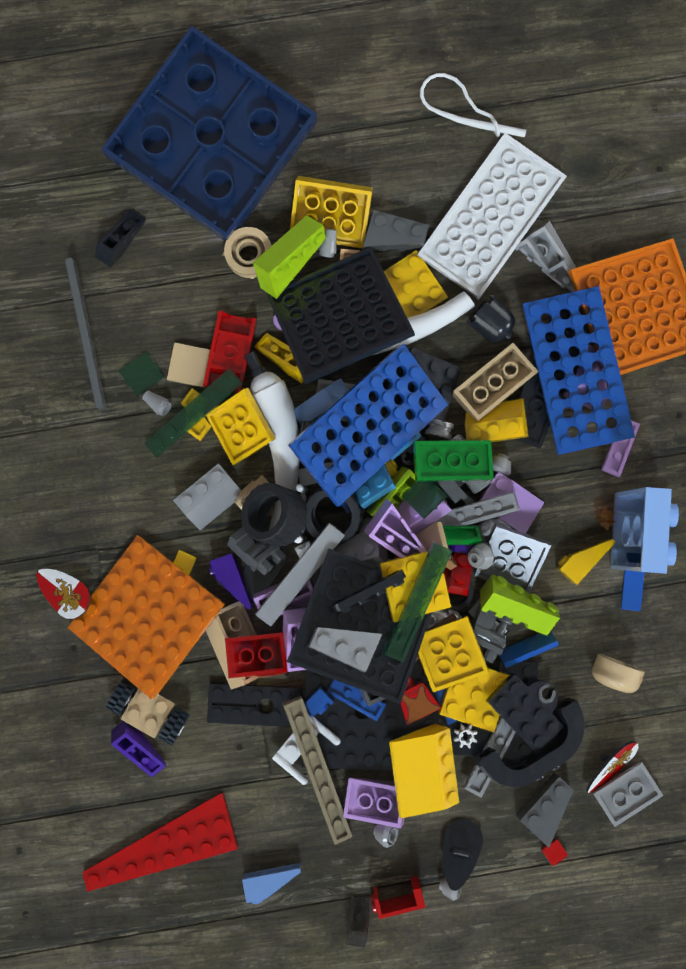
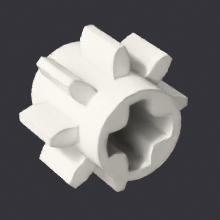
M461 723L459 730L454 729L457 736L453 739L454 741L460 740V748L463 745H467L470 749L472 742L477 743L474 738L477 731H471L472 726L470 724L464 727ZM464 732H467V734H469L467 736L468 739L464 740L463 738Z

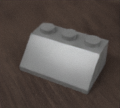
M217 464L173 501L199 530H202L234 503V500L240 496L239 492L242 490L220 464Z

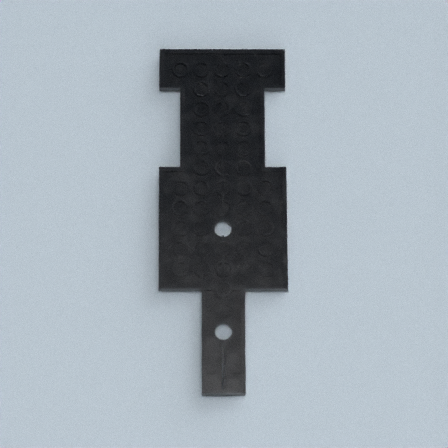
M418 659L413 666L411 677L414 683L422 680L437 701L427 676L422 675L423 665L421 660ZM499 659L498 672L507 675L513 672L526 684L532 679H538V662L522 661L505 668L501 659ZM307 670L306 688L243 685L231 689L229 684L210 683L207 723L291 727L282 703L299 696L305 702L320 686L327 691L333 679ZM332 695L330 696L334 699V703L332 705L327 703L328 708L321 715L317 713L313 716L341 740L339 745H334L320 732L316 736L327 768L393 771L389 741L434 723L450 728L453 755H477L483 751L492 734L491 731L471 725V731H477V734L474 735L477 743L472 742L470 749L467 745H463L460 748V740L454 741L453 739L457 736L454 729L459 730L461 723L464 727H467L469 724L457 721L447 725L444 716L438 713L439 710L407 725L401 704L387 699L382 700L386 703V706L377 721L368 716L366 718L357 717L353 707ZM262 699H270L273 702L274 708L270 713L260 711L259 702ZM467 732L463 733L464 740L468 739L467 736L469 734ZM515 733L502 758V762L505 766L518 765L534 755V751ZM303 759L301 767H305Z

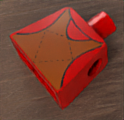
M410 675L401 701L407 725L441 709L423 681L420 680L414 683Z

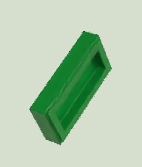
M443 526L447 545H476L482 541L479 526Z

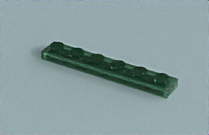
M228 369L149 438L145 445L156 458L160 457L243 384L232 369Z
M432 542L384 651L386 656L404 663L452 550Z

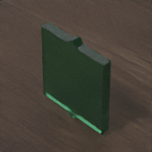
M147 352L119 371L126 380V385L131 387L137 397L164 378L157 368V363L152 361Z
M420 481L412 484V487L402 497L425 519L434 509L438 508L437 506L447 495L432 481Z

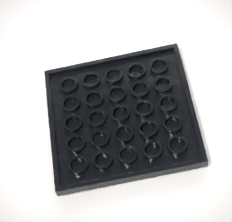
M372 247L290 282L277 299L266 293L305 384L415 336L414 330Z
M329 548L287 662L401 704L432 612L393 622L385 592L377 597L375 594L368 597L369 600L358 606L356 603L350 606L351 610L344 614H340V612L335 613L331 606L333 603L381 579L382 574L380 567ZM315 628L382 634L366 672H362L307 647Z

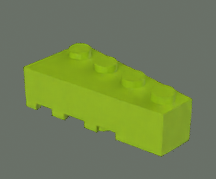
M306 215L253 262L262 290L276 299L325 241V231L321 223Z
M491 574L480 590L481 611L487 613L491 610L499 618L507 616L511 622L515 624L522 622L526 628L544 635H548L560 619L559 610L556 605L541 600L536 594L524 591L519 585L509 583L502 576L497 577Z

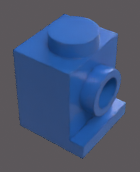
M320 686L304 702L308 715L311 718L317 713L321 715L328 708L326 704L332 705L334 699Z

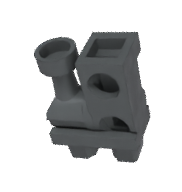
M244 527L232 534L227 544L247 565L251 566L250 569L253 572L258 569L264 575L268 574L273 568V565L269 562L270 559L279 565L286 558L285 553L280 549L281 547L260 541L255 543L244 531Z
M480 604L471 626L479 646L485 648L483 653L484 659L493 663L497 654L501 655L503 652V647L506 644L504 634L507 625H512L513 622L507 616L502 618L495 616V612L491 610L487 613L481 611ZM498 618L500 623L497 629H491L495 619Z

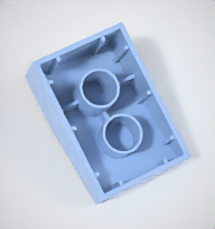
M645 487L615 493L612 539L616 542L611 547L610 569L667 574V565L673 566L675 564L677 549L674 542H669L670 527H676L678 523L679 509L677 504H671L672 489ZM627 552L641 553V563H630L627 559Z

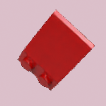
M283 632L224 639L229 679L283 675L288 672Z

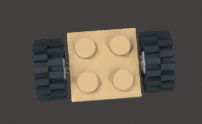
M124 677L110 697L106 709L120 716L127 707L121 720L154 739L161 727L165 725L159 735V739L172 746L182 732L190 714L176 707L171 716L167 718L175 703L159 694L155 699H150L140 689L137 690L133 697L137 687Z

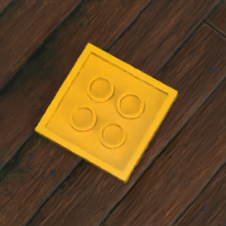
M417 250L384 271L407 318L425 313L448 298L424 260L418 256Z
M249 388L241 390L206 414L232 465L239 463L276 439Z
M438 549L379 563L382 578L400 569H403L406 575L403 579L404 583L394 588L392 585L386 588V596L393 622L451 607Z
M468 616L425 632L418 655L433 692L489 673Z
M488 668V674L446 688L440 706L441 709L438 713L494 732L499 715L485 700L509 675Z

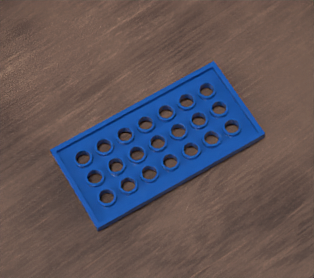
M599 286L522 304L557 455L635 438ZM586 305L589 313L582 315L579 312V306ZM563 309L568 310L570 313L569 319H562L560 311ZM548 314L551 317V322L544 324L541 321V315ZM584 324H591L593 326L591 334L584 332ZM566 328H571L574 331L573 338H567L564 335ZM546 333H553L555 341L552 343L547 342L545 339ZM591 342L598 346V350L595 353L588 350V344ZM570 347L578 349L579 354L577 357L569 355ZM550 352H558L560 355L559 361H552L549 357ZM594 361L602 364L601 371L596 372L593 370L592 364ZM574 366H581L583 368L581 376H576L573 373ZM556 370L563 371V380L555 379L554 372ZM598 380L606 382L607 387L604 391L597 388ZM580 384L588 388L586 395L578 393L577 388ZM560 389L568 391L569 396L567 399L559 397L558 392ZM603 399L610 400V409L602 408L601 402ZM584 403L592 406L590 414H585L582 411ZM564 408L572 409L573 416L571 418L564 417ZM607 418L615 420L616 425L614 428L610 429L606 426ZM589 422H593L597 426L594 433L588 432L586 428ZM570 426L577 429L578 434L576 437L568 435L567 430Z
M400 344L290 442L288 446L336 506H340L448 404L406 346ZM398 366H400L403 369V375L401 377H399L396 373V369ZM385 378L390 382L387 390L382 385ZM410 381L415 386L412 393L408 390V383ZM371 391L376 394L374 402L369 400V393ZM396 394H399L401 397L399 405L394 402ZM421 397H423L426 401V404L423 408L419 405V399ZM356 404L362 406V412L359 415L355 412ZM383 406L388 411L386 417H382L380 414V409ZM408 409L412 411V418L410 420L405 416ZM343 416L348 419L346 427H343L340 423ZM368 419L374 422V427L371 430L366 426ZM393 422H397L399 425L397 432L392 430ZM329 429H332L334 432L332 440H328L326 437V432ZM354 432H358L360 435V440L357 443L352 439ZM380 434L385 436V443L383 445H380L378 442ZM314 442H318L320 445V450L317 453L312 451V444ZM341 444L346 447V452L342 456L338 452ZM366 447H369L372 451L369 458L364 455ZM327 457L332 460V465L328 469L324 466V460ZM352 460H356L358 463V467L354 471L350 468ZM341 472L344 480L339 484L336 481V475Z

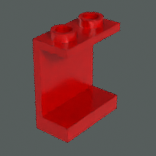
M418 876L411 877L414 893L380 901L377 886L373 887L374 894L370 895L373 913H378L379 919L426 908Z

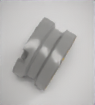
M432 419L428 423V429L425 430L426 435L451 440L452 435L450 433L454 429V424L438 419Z

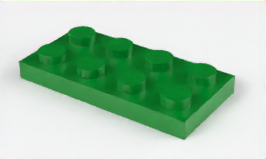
M491 440L413 442L415 482L494 479Z

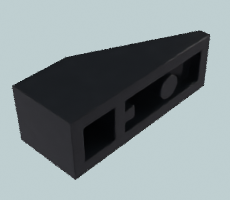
M130 209L97 242L95 258L111 268L124 254L146 222V219Z

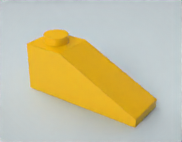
M266 333L254 347L287 375L303 383V378L289 346Z
M607 539L571 553L568 556L564 555L558 561L559 566L556 569L570 582L578 585L616 541Z

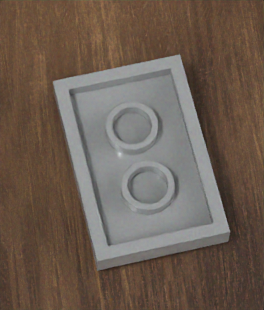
M641 761L592 792L614 827L663 796Z

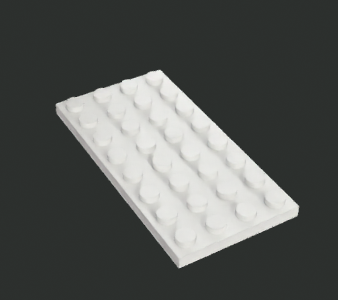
M504 133L420 250L418 256L479 300L567 176Z

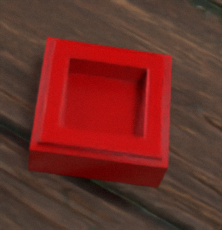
M557 838L552 840L550 847L545 845L540 848L552 866L569 856Z

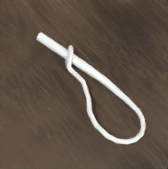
M436 73L423 81L420 88V98L422 103L434 113L461 124L494 131L497 137L500 136V133L525 137L526 129L500 125L492 114L478 109L470 99L465 86L456 77L446 73ZM436 77H445L455 81L462 88L465 98L475 112L489 117L491 123L460 117L430 106L424 98L426 84Z

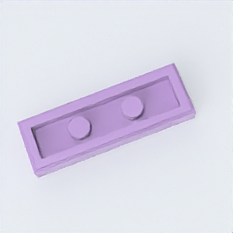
M631 421L634 435L636 436L640 424ZM635 438L611 443L601 471L620 477Z

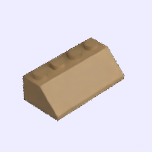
M512 343L453 391V397L466 412L479 421L537 374L538 371L517 346Z
M237 601L222 608L206 629V633L231 689L246 685L259 678H228L224 639L256 635L244 605Z

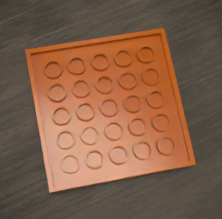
M673 238L568 271L575 291L599 286L620 375L686 354V273ZM586 305L580 306L583 315H587L589 313L588 307ZM586 324L589 334H591L593 332V326L591 324ZM593 343L595 351L597 352L598 346L595 343Z
M137 535L92 594L87 611L81 617L74 619L68 626V629L150 699H155L225 604L141 536Z

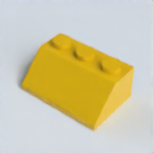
M524 399L501 402L479 421L466 412L465 430L467 441L491 440V442L529 437Z

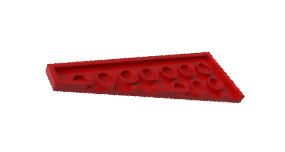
M223 792L202 802V804L148 833V835L134 841L129 846L120 849L108 858L85 869L82 875L87 892L237 850L238 846Z

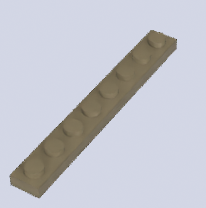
M299 696L282 704L332 841L336 845L351 838L352 834L346 818L343 817L342 806L302 697Z

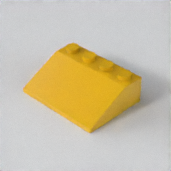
M298 176L295 182L290 229L307 215L321 223L324 231L326 228L337 230V245L363 249L373 187Z
M434 723L389 741L400 818L445 810L459 803L450 728Z

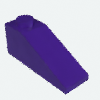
M235 553L210 561L211 566H209L211 575L216 577V580L247 609L253 608L254 604Z
M122 721L111 730V745L150 777H153L166 766V763L139 729Z

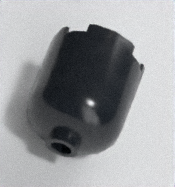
M491 294L489 296L491 300L489 302L484 300L472 313L474 318L472 320L469 318L466 323L491 343H497L503 339L507 341L514 334L512 329L515 326V316L494 294Z

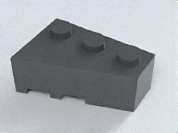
M373 210L363 250L372 247L373 251L422 249L429 225Z
M554 772L516 816L544 844L550 847L574 790Z

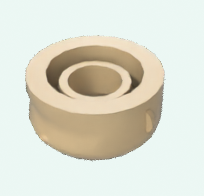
M243 227L234 231L229 239L226 240L222 256H225L227 264L235 274L254 279L257 275L253 262L269 249L272 244L263 231L253 227ZM247 246H254L258 250V254L254 260L246 261L240 257L241 250Z
M597 654L592 668V674L596 681L625 693L637 691L645 674V671L602 654Z

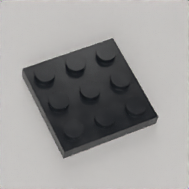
M409 348V352L448 404L434 418L444 422L461 367L414 348ZM410 381L408 383V390L412 393L415 386ZM399 394L394 396V402L397 405L401 402ZM421 397L419 399V405L423 408L426 404V401L423 397Z

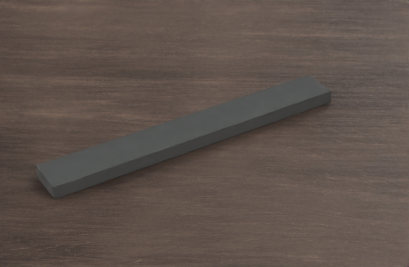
M73 258L65 259L95 407L99 410L107 409L78 267Z

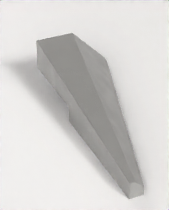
M548 221L523 238L515 250H520L527 256L526 259L530 262L533 261L541 267V271L563 289L566 288L570 292H575L568 271L576 268L551 222Z

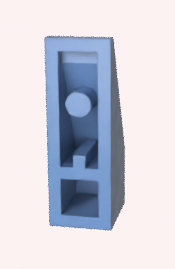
M341 378L295 408L296 418L300 425L302 421H313L320 417L348 392Z
M301 863L243 874L242 882L246 903L259 904L263 902V900L267 899L301 872Z

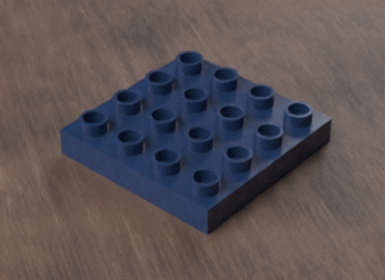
M191 26L101 150L112 162L226 241L234 231L243 226L316 125L317 113Z

